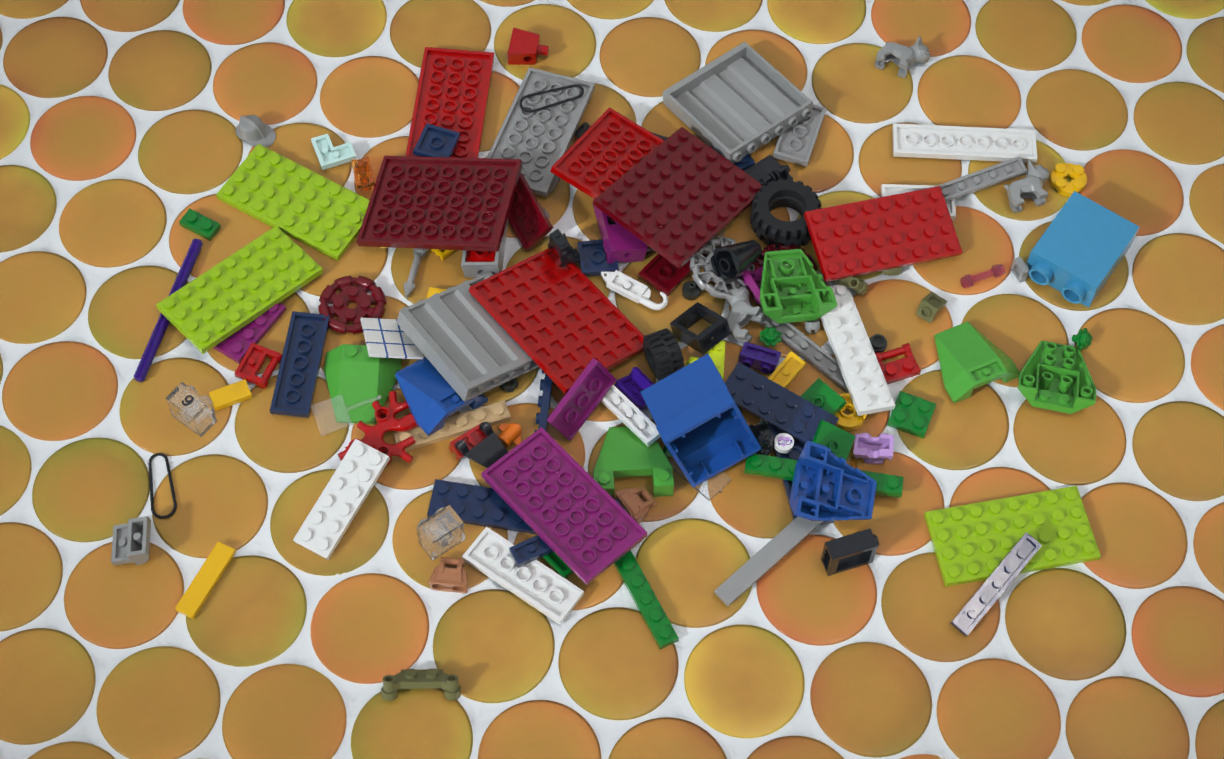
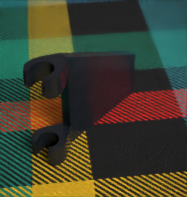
M482 422L479 428L487 436L470 450L463 440L456 442L454 445L463 456L488 468L506 455L508 451L494 433L489 422Z

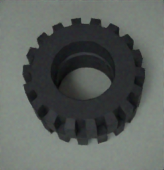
M665 328L644 336L643 349L652 373L658 380H662L684 367L680 346L669 329Z

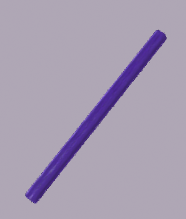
M195 238L192 240L168 296L186 285L203 245L200 239ZM162 313L158 318L135 371L134 378L136 381L143 382L170 322Z

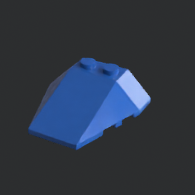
M807 441L795 465L789 503L795 516L811 521L872 519L877 482L858 468L854 469L847 464L844 458L834 455L828 447Z

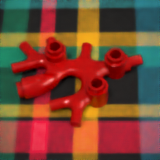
M391 391L389 392L390 403L388 408L382 407L379 401L372 403L377 423L375 426H369L362 421H359L357 424V428L365 433L361 440H357L389 456L390 460L386 466L392 462L393 456H398L407 463H411L414 457L408 454L405 448L416 442L414 437L411 436L397 444H388L383 439L384 434L388 431L406 432L418 427L412 413L401 419L395 418L397 413L409 408L406 401L398 403L397 392ZM355 439L349 442V445L345 447L346 450L338 453V457L341 461L343 460L344 456L346 455L347 451L349 450Z

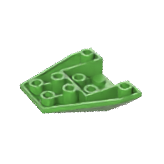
M968 321L934 335L944 388L953 403L971 397L973 389L1000 378L1006 383L1019 377L1020 372L1013 360Z
M1041 340L1019 373L1018 390L1033 407L1072 414L1094 405L1096 402V387L1079 348Z

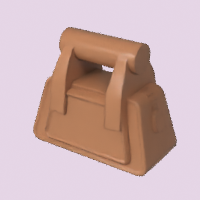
M644 486L615 492L614 500L618 499L622 508L638 524L647 517L649 510L657 505V502Z
M441 557L440 565L435 567L429 578L430 589L467 593L468 577L466 570L463 569L465 559Z

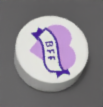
M780 433L775 437L774 448L778 452L788 453L793 449L794 439L791 435Z

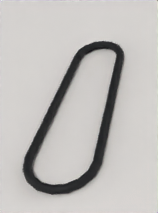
M574 84L523 96L519 105L523 111L532 113L578 99L584 94V89L582 86ZM572 87H579L581 89V94L534 110H527L522 106L523 100L527 97Z
M156 453L149 459L151 511L155 517L166 519L175 513L177 503L168 458L163 453ZM156 456H163L165 458L174 509L166 516L157 515L154 511L152 459Z

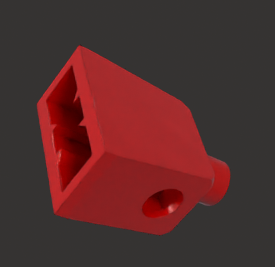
M513 28L507 53L508 65H535L538 55L548 56L549 46L540 45L539 34Z

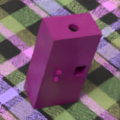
M593 205L600 236L603 240L607 263H614V261H618V263L643 261L648 249L647 244Z

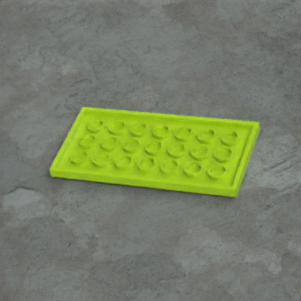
M260 144L253 149L216 194L217 199L271 227L277 226L286 235L339 261L359 235L370 201Z
M275 226L157 303L156 307L204 354L261 316L275 304L280 303L323 274V268L280 228Z
M1077 486L938 509L924 513L945 587L986 580L1026 532L1042 546L1019 574L1095 561L1101 557Z

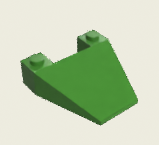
M609 427L593 471V479L613 499L615 489L614 478L652 476L653 497L673 496V468L657 440L648 447L628 427Z

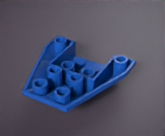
M426 357L395 373V377L415 422L428 436L442 429L447 417L467 405L474 410L488 402V398L483 393L464 402Z

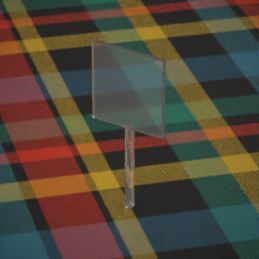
M341 394L311 405L321 436L353 425L348 411L379 400L382 396L379 395L346 407Z

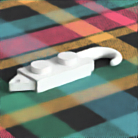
M617 270L615 272H601L607 288L638 304L641 303L653 310H661L668 304V297L665 293L660 292L663 302L655 303L649 300L651 291L648 286Z

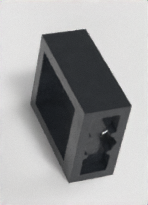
M698 302L670 323L675 338L703 355L731 334L727 319ZM701 318L712 324L699 335L688 330Z
M867 529L825 542L821 561L827 575L831 576L873 563L879 546L878 538L875 534L873 535L871 529Z

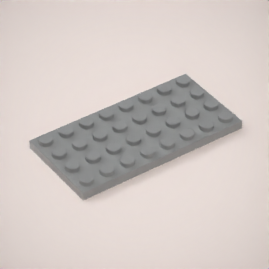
M529 67L487 158L521 159L523 163L521 173L533 193L547 197L556 178V175L550 172L551 167L569 149L595 90V83ZM574 84L580 85L584 89V94L578 99L532 113L523 111L519 105L523 96ZM572 87L527 97L523 100L522 106L527 110H534L581 94V89L579 87Z

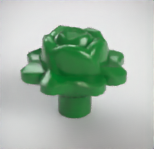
M765 327L759 333L761 336L759 340L767 347L770 345L775 347L782 340V333L777 331L775 327Z
M1087 328L1080 329L1077 335L1072 336V342H1077L1079 350L1087 349V346L1091 345L1092 335L1088 332Z

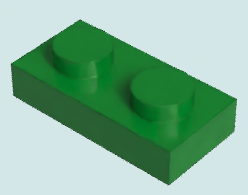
M189 209L179 221L180 226L209 241L212 240L221 228L220 223L192 209Z

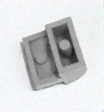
M148 516L129 519L126 524L113 526L112 564L121 565L134 562L136 565H141L149 560L151 520Z

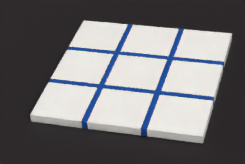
M361 317L360 320L369 357L423 360V353L397 324V319Z

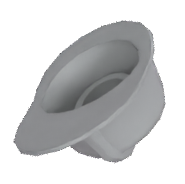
M247 115L240 117V122L236 127L237 137L254 147L258 144L269 147L274 143L276 139L274 130L262 122L258 116Z

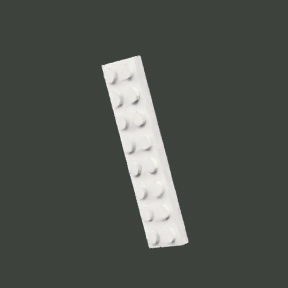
M893 123L892 126L894 157L1004 162L1020 156L1024 163H1028L1029 160L1031 163L1037 162L1035 130Z
M839 284L830 286L834 292L837 307L821 316L820 319L857 415L894 410L895 402L849 288Z

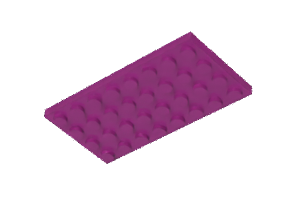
M542 427L481 473V477L586 585L647 537V532Z

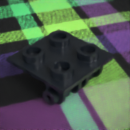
M771 155L744 170L761 185L766 186L768 182H777V179H793L789 174L790 167L788 165L781 166Z

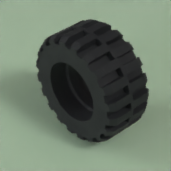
M777 179V182H768L767 186L763 185L754 196L750 217L752 230L754 233H757L756 236L759 240L763 239L766 245L776 244L777 249H779L780 243L785 244V247L790 246V244L797 246L802 244L805 246L809 243L811 237L803 214L806 211L821 209V201L818 199L816 192H812V188L808 185L804 186L803 182H794L793 179ZM779 207H788L797 211L801 218L787 222L775 218L770 212Z

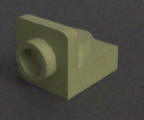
M930 292L922 299L916 315L931 323L936 314L945 307L947 300L934 292Z

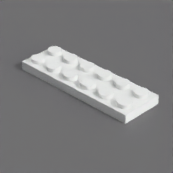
M355 439L293 541L329 560L389 462L390 457Z
M486 526L464 553L462 559H465V562L561 625L582 598L584 591L538 560L518 568L509 552V548L514 546V544Z

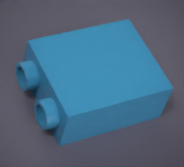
M1074 191L1031 250L1027 261L1029 267L1028 274L1035 283L1039 285L1048 284L1060 291L1062 296L1070 303H1081L1089 308L1131 248L1140 227Z

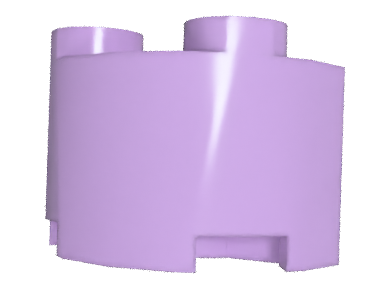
M869 433L855 434L853 455L856 459L860 457L867 464H883L885 459L892 460L894 435L882 433L879 437H871Z

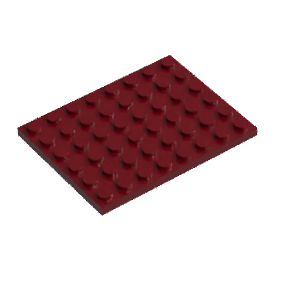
M681 127L596 197L593 205L680 269L752 204L756 192L763 185Z
M384 156L356 241L358 246L499 252L521 173L522 160Z

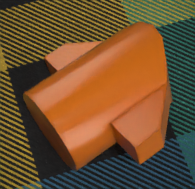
M501 424L498 427L501 433L497 437L505 448H508L512 443L515 446L521 443L522 428L519 424Z

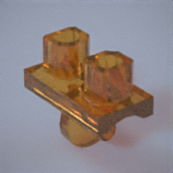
M369 156L359 160L352 159L351 164L357 189L361 188V191L371 190V186H375Z

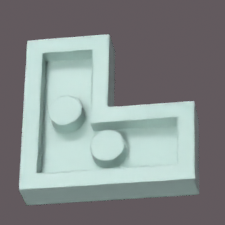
M328 134L311 138L322 170L357 160L351 142L333 147Z

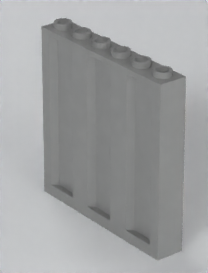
M746 42L741 43L663 91V104L708 146L733 164L739 162L749 153H753L762 145L767 144L776 136H780L787 129L794 127L798 122L808 118L813 110V101Z
M491 271L480 274L469 281L466 280L455 287H450L439 294L436 293L425 300H419L411 306L403 307L399 311L397 324L464 402L539 367L470 294V286L493 276Z

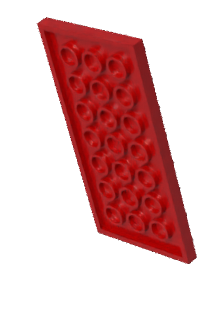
M425 47L405 156L419 157L414 155L413 150L426 123L460 133V139L451 157L479 158L494 53Z
M940 186L806 211L803 214L825 282L959 256L963 253Z

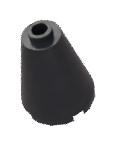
M755 240L718 247L713 251L714 255L711 257V264L716 275L724 278L723 281L734 282L761 256V246Z

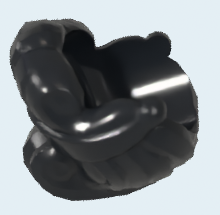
M764 424L749 425L762 448L755 454L768 456L774 445L772 429Z

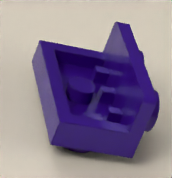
M745 342L739 354L738 362L748 368L760 370L762 373L772 374L777 368L781 352Z
M634 367L628 376L616 380L614 386L640 411L648 408L640 392L654 383L638 367Z

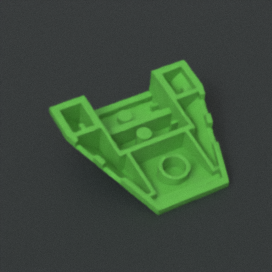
M801 249L765 252L760 290V302L765 315L779 324L814 321L837 307V301L832 288L824 283L822 275L820 273L817 274L813 264Z
M342 344L327 352L324 373L336 422L358 424L359 421H362L365 424H376L375 410L372 403L379 401L382 407L385 406L389 392L393 390L397 380L395 373L401 370L402 359L369 357L366 345Z

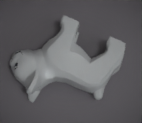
M921 36L910 47L894 42H886L885 46L877 53L875 68L883 70L884 64L892 61L899 66L898 77L905 79L907 71L915 63H927L931 54L928 47L923 45Z
M1029 160L1026 177L1009 185H1004L1012 212L1018 213L1023 210L1022 206H1020L1025 203L1023 198H1031L1037 207L1045 205V197H1048V192L1043 189V183L1049 178L1050 173L1047 168H1044L1042 165H1033Z
M735 287L730 293L721 294L727 299L726 303L732 307L726 318L731 331L730 335L740 343H750L752 336L748 334L749 331L742 328L750 321L762 323L765 314L761 312L762 309L760 307H753L749 302V291L746 287Z

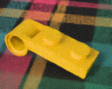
M791 351L768 379L787 388L807 364Z

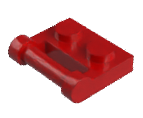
M251 343L234 373L235 377L242 380L246 379V381L266 389L269 384V378L277 364L281 362L282 354ZM267 357L271 358L262 377H258L257 375Z
M909 343L883 353H875L887 384L920 375L921 370L912 354ZM902 354L905 355V358L893 362H889L886 364H883L882 360H886Z

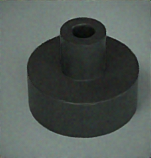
M584 122L576 131L575 136L579 139L591 125Z
M695 281L684 283L682 287L683 297L690 301L699 298L701 289Z

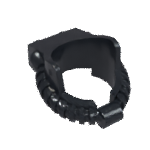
M559 229L552 232L549 236L548 248L556 249L561 265L564 267L571 262L578 263L580 255L577 249H573L566 234H562Z

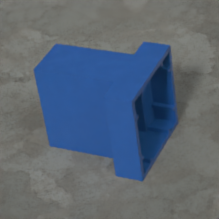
M709 354L704 355L640 392L657 425L656 428L664 444L692 487L699 485L762 449Z

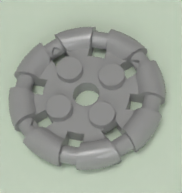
M718 236L716 239H712L690 259V270L693 271L692 278L701 290L708 291L709 295L725 299L721 295L722 293H730L735 287H746L741 279L731 283L723 281L724 278L722 276L718 277L712 268L711 257L714 255L715 246L721 247L736 243V240L728 237ZM752 264L747 270L754 271L755 265ZM704 267V272H700L699 268ZM711 280L714 283H716V285L712 286L708 282ZM730 284L732 289H727L726 286Z

